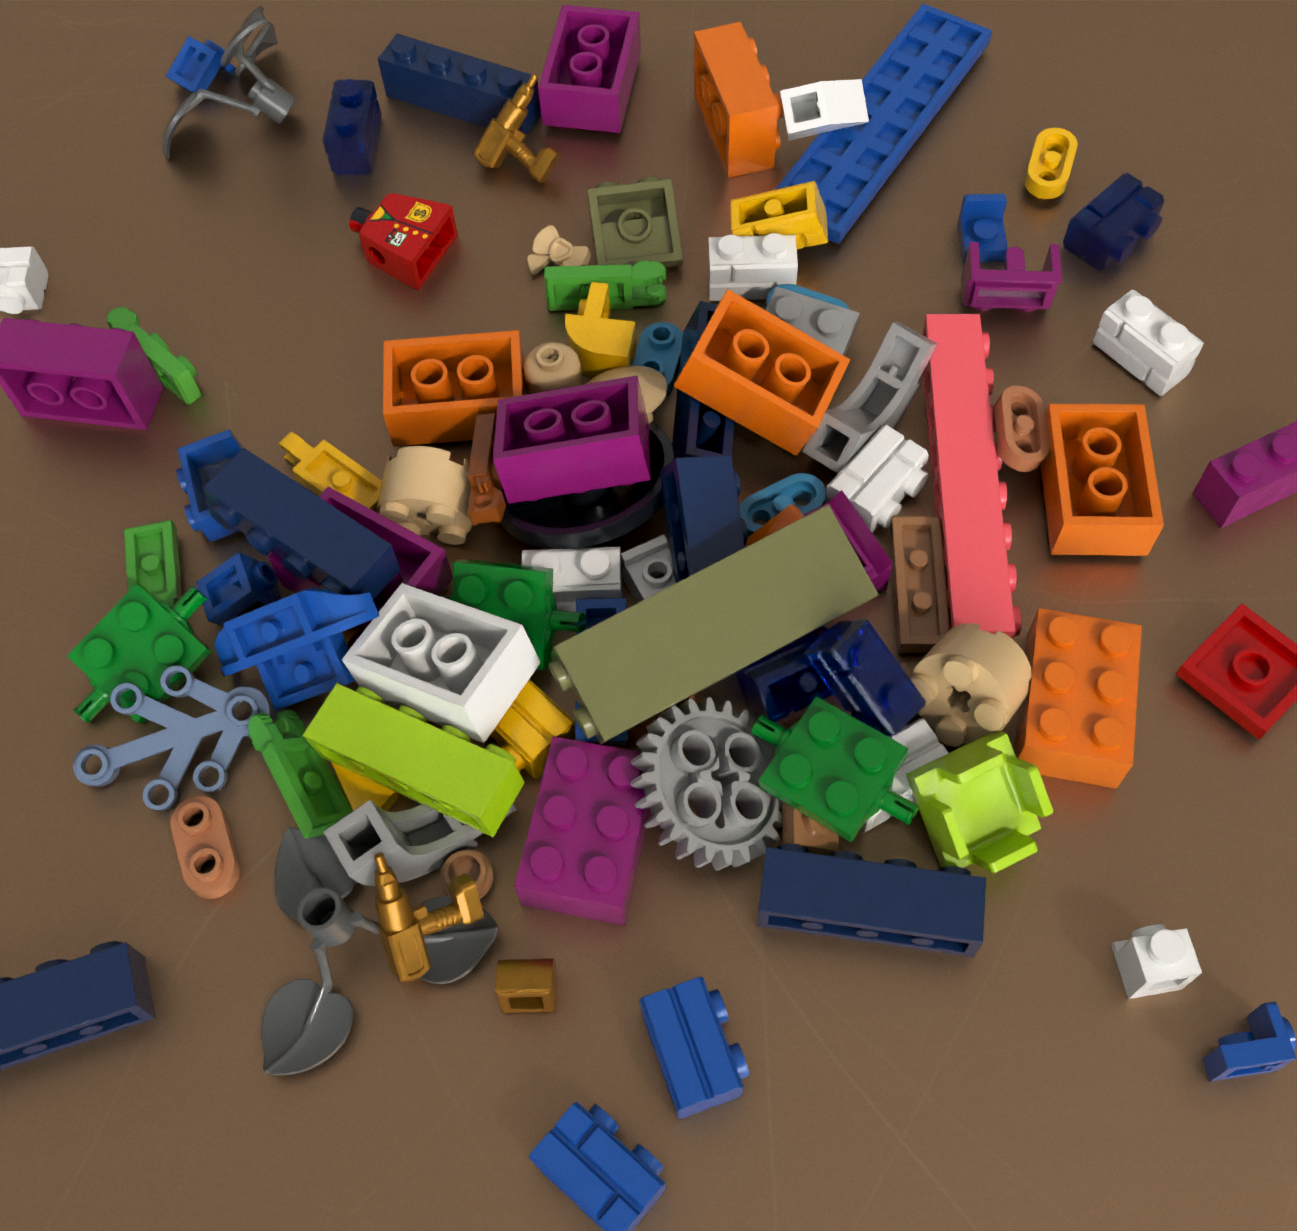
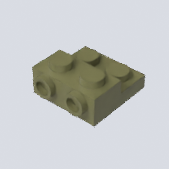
M650 176L644 177L636 183L619 185L617 182H603L595 188L587 189L597 265L634 266L639 261H658L665 268L682 266L683 256L671 179L661 180L659 177Z

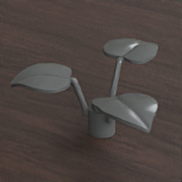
M262 6L257 7L244 20L240 29L229 41L221 59V65L225 68L234 55L240 61L235 74L237 79H240L246 68L255 76L257 82L248 94V97L254 102L249 104L205 89H199L197 92L193 91L177 108L167 124L163 139V154L166 158L169 159L171 139L177 126L186 114L204 99H211L248 111L255 117L261 111L279 125L297 100V98L272 79H268L255 65V58L263 50L277 45L274 25L266 20ZM264 24L244 53V42L256 27Z
M293 827L286 829L279 848L275 867V896L281 910L290 918L299 921L301 926L314 937L310 948L316 954L322 984L320 987L310 979L293 980L280 987L269 1000L262 1018L261 1037L264 1050L263 1070L270 1075H292L305 1072L322 1064L341 1048L351 1030L353 1006L345 996L338 993H330L334 981L326 949L327 947H334L347 942L352 937L356 927H362L380 935L377 922L364 917L361 912H354L342 900L351 893L356 881L348 876L326 836L321 835L304 839L300 829ZM448 896L434 897L423 902L427 912L452 903L451 898ZM482 908L484 918L472 924L460 923L424 936L432 967L420 978L428 983L447 984L463 978L472 971L498 935V925L492 916Z

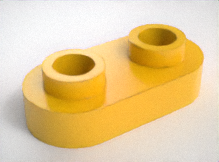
M1048 128L1038 134L1024 181L1026 189L1032 195L1041 199H1053L1064 193L1078 146L1077 139L1071 132L1062 128Z

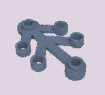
M171 666L163 672L160 679L161 687L167 694L177 698L188 695L217 710L193 718L145 696L144 691L134 684H120L113 689L110 696L111 705L117 712L125 715L137 714L166 727V729L113 748L96 744L86 746L75 756L73 762L74 774L79 781L86 785L105 786L117 778L121 767L173 749L158 779L149 782L142 794L144 803L150 809L168 810L177 802V788L202 739L222 731L210 760L200 763L193 773V781L198 789L210 793L217 792L227 783V769L243 737L250 736L247 727L249 726L248 721H250V717L253 714L259 713L271 714L270 704L263 693L255 688L246 686L237 687L226 693L195 679L192 672L182 666ZM176 673H184L187 680L186 685L181 690L173 691L170 687V679ZM133 690L137 697L135 704L130 708H123L120 703L122 694ZM248 702L252 706V714L248 719L240 721L235 716V709L240 703ZM97 755L102 760V767L98 773L91 775L86 770V762L90 757ZM214 767L219 772V780L215 785L207 787L202 781V774L206 769ZM164 785L169 791V797L165 803L157 805L152 799V793L156 787Z

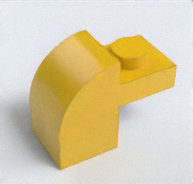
M591 282L587 299L580 300L578 315L565 314L567 344L578 354L582 374L592 379L605 371L617 367L631 366L637 348L636 323L633 321L609 319L611 314L609 284Z

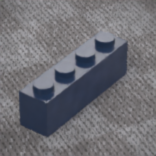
M396 34L378 57L387 97L485 128L488 127L492 118L498 116L505 102L509 98L512 99L518 88L523 83H527L532 75L401 34ZM538 80L533 87V97L526 108L528 113L519 128L526 135H528L541 115Z
M700 301L683 331L679 375L718 305ZM677 389L672 439L675 458L727 455L732 457L734 420Z
M245 448L203 487L212 505L209 513L222 527L229 531L236 527L245 534L247 541L257 551L266 556L270 552L281 558L282 564L291 574L302 581L309 577L319 584V589H328L343 595H358L370 592L374 600L401 571L390 543Z
M731 455L675 458L659 471L675 584L745 548L748 531L744 519L740 518L738 504L741 484L738 473L733 470Z
M781 844L777 846V849L766 847L757 926L974 957L983 943L986 877L972 876L969 870L956 866L941 867L938 871L917 868L914 862L905 859H888L884 863L863 861L862 856L847 851L833 852L830 856L809 853L807 848L796 844Z
M111 941L99 944L90 950V954L70 961L66 959L50 960L38 965L33 973L15 979L1 977L0 1070L155 1019L145 956L127 942Z

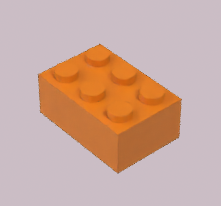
M741 21L694 31V98L727 178L774 168L775 150L780 149L777 119L782 118L783 115L782 102L777 92L773 93L770 88L769 73L766 65H760L757 59V48L753 37H747Z
M727 289L676 380L674 387L797 456L818 429L851 359Z
M519 330L384 341L383 417L393 447L473 440L477 415L495 413L497 417L499 399L526 395L522 369L524 356Z
M1049 404L1046 410V421L1050 450L1040 466L1051 555L1148 556L1164 527L1145 404Z
M1038 608L1026 636L1025 655L1031 666L1032 678L1029 680L1027 698L1018 711L1014 754L1017 758L1036 765L1040 775L1114 789L1118 788L1133 766L1142 625Z

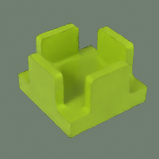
M1002 731L992 732L906 774L915 801L919 805L921 817L940 867L956 866L964 868L970 864H977L991 873H996L1038 851L1035 840L1028 837V835L1042 829L1037 816L1042 818L1053 814V809L1037 766L1015 756L1007 733Z

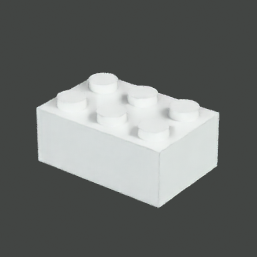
M403 583L400 584L378 612L379 617L371 621L342 658L343 663L357 684L379 695L385 704L398 709L401 705L410 707L423 715L427 721L442 727L443 725L453 726L468 737L485 743L541 663L523 625Z

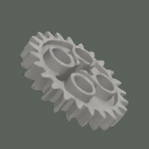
M711 697L705 698L698 704L691 698L678 707L675 705L660 714L661 717L648 724L646 728L649 733L640 738L636 743L643 753L631 760V764L643 771V774L630 781L632 787L645 791V797L637 801L635 806L641 809L650 808L653 814L644 826L647 829L660 825L663 832L658 844L663 846L674 840L677 842L675 858L680 860L693 852L694 865L697 868L712 862L715 871H719L731 864L736 868L750 862V859L753 860L764 855L767 846L780 840L776 830L782 828V813L780 812L782 810V801L761 789L759 785L760 777L774 758L771 752L776 747L751 734L752 728L747 725L749 719L748 710L745 709L739 714L732 716L730 701H725L715 708ZM683 750L689 755L691 763L685 758ZM730 753L735 758L736 763L732 760ZM688 800L696 808L697 816L691 811ZM736 803L741 808L743 816L737 810Z

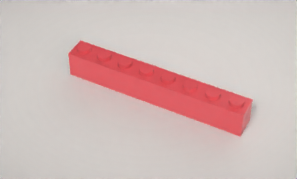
M926 314L922 335L938 343L922 375L935 517H940L950 629L961 624L974 623L981 625L978 628L992 634H995L998 630L1013 639L1014 636L1020 635L1022 617L1020 607L1013 606L1011 593H1014L1016 589L1017 574L1015 564H1008L1007 551L1011 547L1012 530L1010 522H1003L1002 510H1005L1007 503V487L1005 482H999L998 471L1001 469L1002 459L998 454L997 443H994L993 433L996 432L994 405H990L989 395H992L994 373L993 369L986 368L985 364L990 348L989 333L982 332L980 314Z

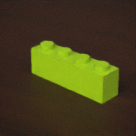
M336 683L302 735L320 757L494 837L525 783L514 764L516 759L510 753L492 744H489L486 749L470 743L471 739L465 733L453 726L443 725L442 729L436 728L428 724L427 719L410 707L401 705L398 710L384 704V700L379 695L367 688L359 686L356 691H353Z

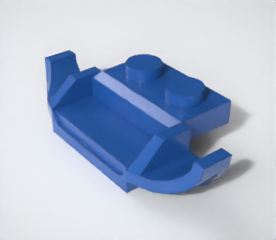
M314 588L297 592L223 623L224 627L218 633L214 642V649L222 666L220 671L223 677L256 665L274 710L331 691L336 683L345 686L354 682L355 679L342 661V658L349 651L342 631L379 617V613L370 592L358 595H343L328 589Z

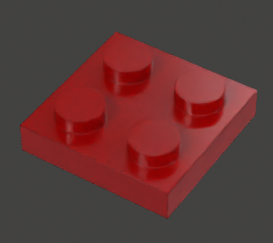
M1241 603L1180 666L1176 675L1260 740L1297 700V644Z

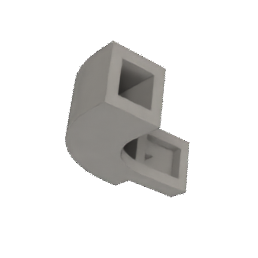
M893 322L859 385L842 404L826 410L818 429L808 440L802 452L834 472L839 473L882 426L888 425L894 429L922 384L918 380L938 343L901 322Z
M371 800L323 832L348 876L366 886H375L377 866L374 855L377 853H384L387 866H390L396 874L398 883H402L441 868L445 860L457 851L474 849L479 845L475 838L483 834V832L423 804L404 811L387 812L380 809ZM512 804L505 818L517 810L514 804Z

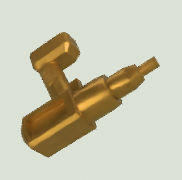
M532 73L528 82L523 83L513 98H509L505 102L498 116L492 118L475 147L473 155L485 167L500 168L510 152L525 166L531 177L539 183H544L555 168L562 153L554 147L542 148L536 156L523 143L527 135L519 130L526 118L528 113L526 108L533 97V87L539 78L536 74Z
M377 853L374 855L377 866L375 886L378 893L375 896V906L380 920L377 927L390 971L400 982L414 981L422 977L432 967L424 936L460 923L472 924L484 918L477 886L474 880L467 873L453 878L448 887L451 904L428 912L423 903L411 908L405 889L399 886L396 874L390 866H387L384 853Z

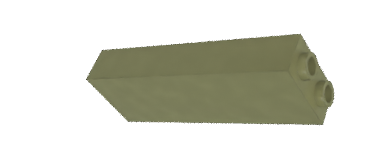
M828 504L554 646L551 654L555 661L549 663L548 666L560 690L564 692L570 689L576 699L579 708L575 709L573 714L585 737L589 739L595 736L599 745L856 609L879 594Z

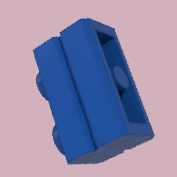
M697 977L677 984L673 988H666L644 996L639 1000L640 1011L678 1119L686 1118L742 1096L744 1086L741 1079L750 1076L738 1042L728 1046L721 1024L729 1022V1017L718 989L708 992L703 977Z
M576 1101L558 1120L554 1128L534 1148L528 1158L603 1231H633L666 1190L665 1182L658 1176L663 1171L664 1166L639 1143L630 1151L614 1135L620 1129V1126L597 1104L594 1103L587 1111Z

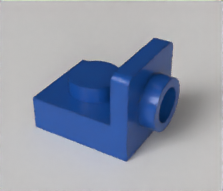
M188 36L165 77L192 93L193 91L197 92L199 89L207 90L220 68L231 75L234 74L236 68L231 63L226 68L221 65V59L225 50L209 39L202 44Z
M971 194L963 197L957 223L963 263H965L970 242H979L980 263L1004 262L1008 249L1003 222L1007 204L1005 194Z
M240 552L196 582L198 590L208 598L203 603L208 622L222 626L224 622L231 620L257 601L268 605L281 599L277 587L279 580L274 569L265 561H258Z
M1276 1002L1263 1003L1247 1015L1251 1032L1234 1033L1218 1039L1219 1047L1203 1058L1210 1082L1276 1072L1297 1059L1294 1052L1296 1038L1290 1022L1281 1016Z

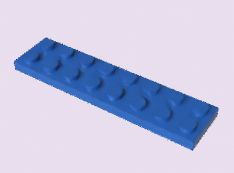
M922 4L862 79L869 122L820 133L776 189L815 181L826 207L828 240L839 244L990 44L992 30Z

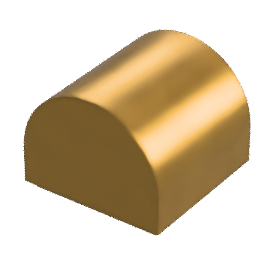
M555 959L498 960L495 992L501 1012L536 1013L553 1012V1010H556L557 977Z

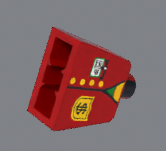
M395 193L386 195L374 212L357 207L352 212L349 221L350 230L359 234L366 260L376 268L418 291L458 236L451 205Z

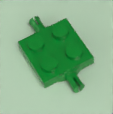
M460 559L453 562V593L451 598H443L523 625L541 662L536 670H545L549 667L548 664L551 663V642L556 630L577 633L584 631L586 622H582L586 619L584 612H570L557 609L553 595V568Z
M136 583L67 655L87 675L91 686L94 688L73 709L75 714L80 715L79 717L85 722L91 723L96 715L110 702L113 689L123 683L134 684L144 691L145 696L164 703L171 695L167 694L161 687L160 679L163 672L171 666H182L193 673L213 652L195 635L191 623L188 621L208 598L191 585L189 590L173 606L160 602L144 586ZM176 673L170 679V687L173 691H176L186 680L184 673ZM129 690L122 694L120 703L123 708H130L135 704L137 699L136 693L133 690ZM137 714L129 715L136 723L144 724L148 720Z
M817 696L801 719L788 730L764 715L758 718V723L755 722L751 734L776 747L773 760L759 779L761 789L851 843L865 821L878 813L880 809L904 822L907 826L912 822V817H915L919 805L892 791L894 777L908 757V748Z

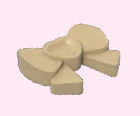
M548 225L536 235L532 247L535 254L528 255L527 261L530 272L536 275L551 261L556 266H588L592 254L587 246H573L570 242L561 238L553 225Z

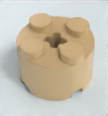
M408 446L398 449L395 458H392L391 454L386 458L376 512L419 536L432 535L437 536L438 540L447 544H463L466 534L472 527L468 514L471 485L467 475L470 461L464 458L462 466L450 461L451 452L434 447Z
M974 623L961 624L951 628L918 663L906 684V694L913 702L917 712L935 731L938 739L947 746L958 747L962 743L969 744L992 732L1002 731L1027 698L1029 680L1032 678L1028 658L1012 638L998 630L995 634L978 629L981 625Z

